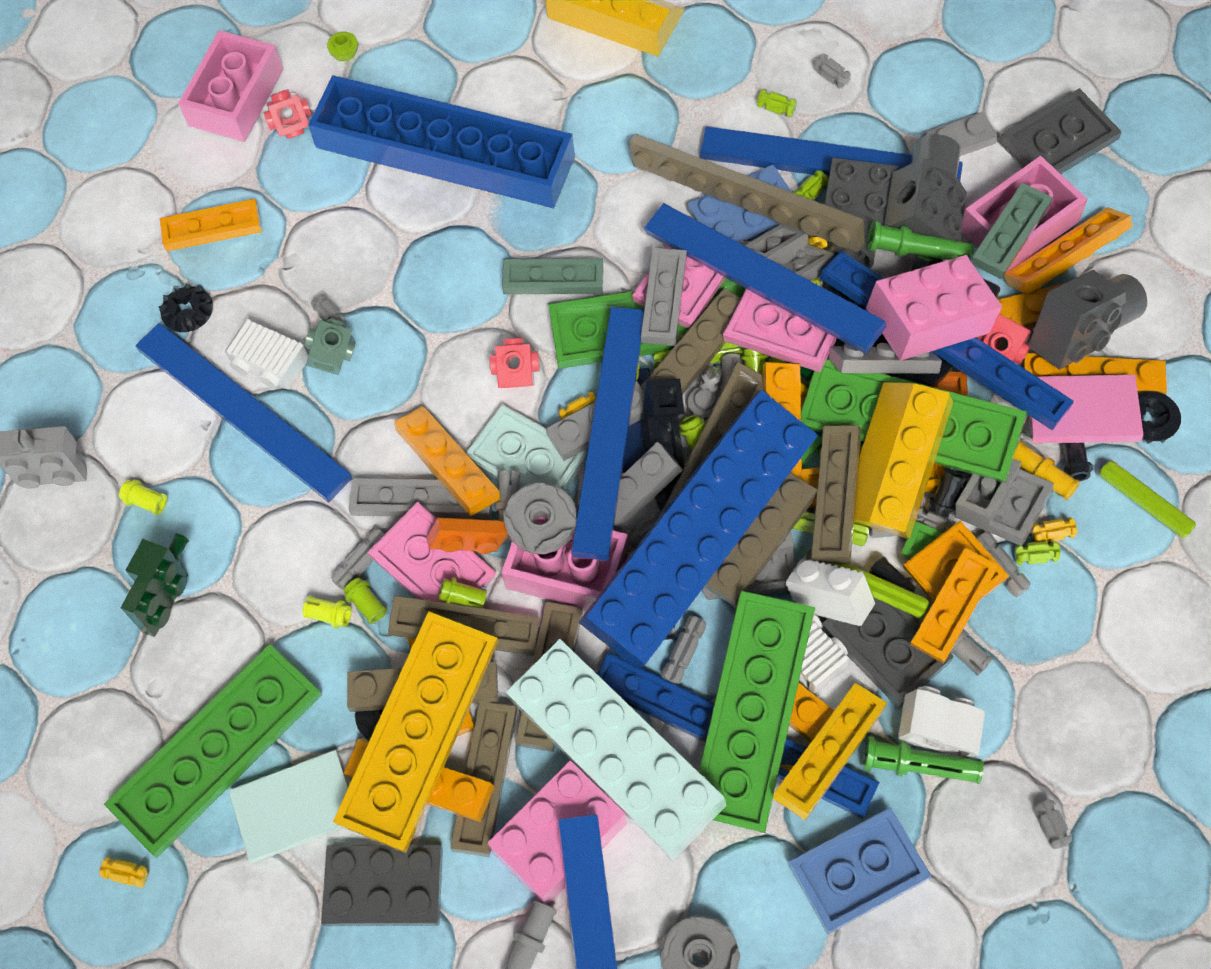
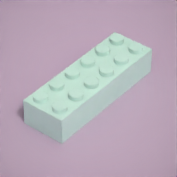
M561 639L506 691L511 701L595 785L623 810L626 816L672 862L727 806L724 796Z

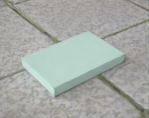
M501 404L466 454L483 473L499 481L498 472L509 470L510 485V474H512V471H519L521 473L520 488L533 483H545V485L553 487L556 485L565 491L586 462L588 452L584 450L563 461L548 438L545 427Z
M336 750L228 791L249 862L253 864L343 829V827L336 825L333 820L349 785Z

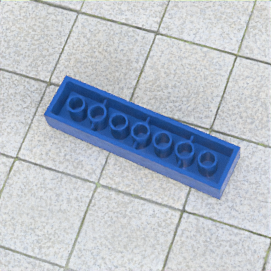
M335 75L331 76L308 124L317 149L553 209L575 158L573 134Z
M760 390L749 400L578 623L636 669L646 665L818 435L763 390Z

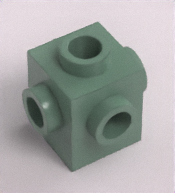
M335 319L319 320L316 330L309 329L304 345L305 348L310 349L306 366L339 375L343 360H351L356 342L350 340L352 330L346 328L345 323Z

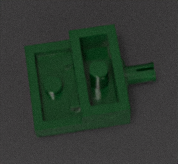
M175 533L168 548L142 539L125 570L133 579L134 584L120 608L142 633L155 637L159 629L166 625L170 617L171 606L176 597L180 596L186 588L188 574L179 561L189 540L181 534Z

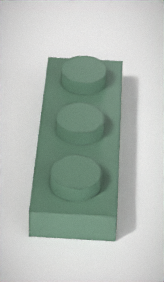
M1022 182L972 256V264L1002 279L1048 210L1053 197Z
M603 258L504 259L503 294H603Z

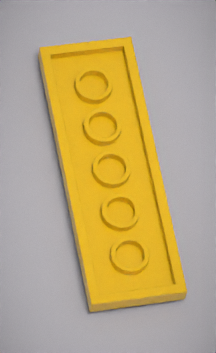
M428 611L333 822L336 825L404 853L407 852L499 642L497 637Z

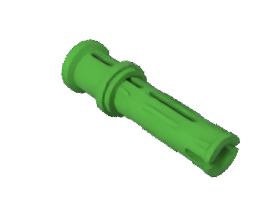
M875 220L870 226L867 237L868 251L874 252L876 249L895 252V255L899 257L911 253L950 260L964 255L972 257L974 245L971 242L967 243L912 233L908 226L894 228L883 226L880 221Z
M868 736L864 752L863 770L870 771L872 768L895 771L897 776L914 772L980 784L983 775V760L911 749V745H908L907 742L900 741L896 745L878 742L875 740V737Z

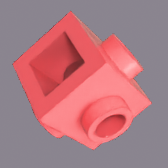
M288 89L272 94V101L266 103L269 110L263 112L270 131L276 129L280 137L286 135L287 139L303 134V128L308 127L309 124L307 117L312 116L306 98L299 99L296 92L290 94ZM290 107L293 111L290 118H283L281 116L282 108Z
M998 314L990 333L979 336L978 339L1020 365L1030 349L1026 342L1032 331ZM1002 338L1008 340V347L1005 350H1001L999 347V341Z
M523 338L503 339V346H495L496 354H490L491 375H497L498 388L535 386L534 372H540L538 351H532V345L524 344ZM514 357H518L520 360V365L516 369L510 367V361Z

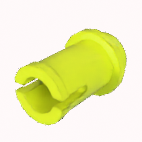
M136 479L125 481L119 491V498L123 500L125 505L138 506L152 512L154 515L161 514L167 503V495L142 486L141 482Z
M312 595L306 598L307 602H304L302 611L304 618L330 623L335 629H339L341 626L346 627L349 624L352 608L346 605L345 601L339 600L336 603L316 598Z

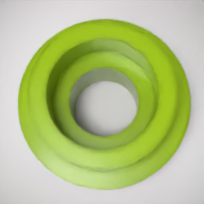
M337 32L328 39V52L338 61H349L354 58L358 50L357 38L350 32Z

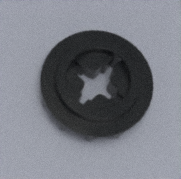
M186 283L184 287L179 289L173 286V291L169 295H163V303L158 307L161 319L169 329L176 332H191L199 329L209 320L213 310V303L209 294L200 285L193 287ZM188 302H190L192 308L194 309H183L181 311L177 304L186 305Z
M1156 391L1139 392L1138 399L1143 428L1142 439L1146 440L1147 444L1153 441L1164 443L1168 438L1174 436L1180 427V410L1177 404L1163 393ZM1146 411L1151 416L1159 417L1156 426L1151 421L1143 420Z

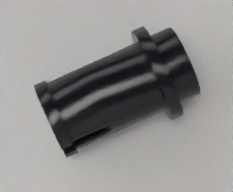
M1062 443L1066 460L1064 472L1078 481L1090 478L1093 465L1091 462H1088L1085 443Z
M944 469L934 497H929L928 502L930 506L928 509L942 517H949L950 513L955 512L956 507L954 503L963 482H965V476L954 470Z
M886 557L880 558L868 572L910 592H914L916 589L912 584L913 579L911 577L906 578Z

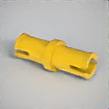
M1022 441L1018 443L1014 459L1021 462V468L1030 474L1054 483L1053 491L1061 495L1066 501L1070 499L1079 487L1080 481L1075 480L1055 466V461L1050 457L1045 459Z

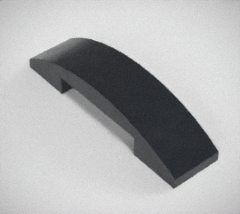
M680 379L646 381L643 402L645 453L659 442L683 469L684 459L678 416L685 413ZM680 474L655 496L660 512H662Z

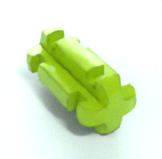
M762 89L757 99L758 107L762 108L764 105L766 110L781 115L785 112L787 117H791L794 114L797 104L796 99L792 98L790 101L788 96L773 91L769 94L767 89Z
M821 170L815 171V176L811 175L799 186L800 190L796 189L793 193L813 200L823 191L822 187H828L829 177Z
M1055 540L1052 541V544H1048L1047 541L1026 543L1025 547L1016 545L1014 548L1015 561L1018 565H1023L1025 561L1028 565L1048 563V559L1057 562L1061 555L1059 543Z

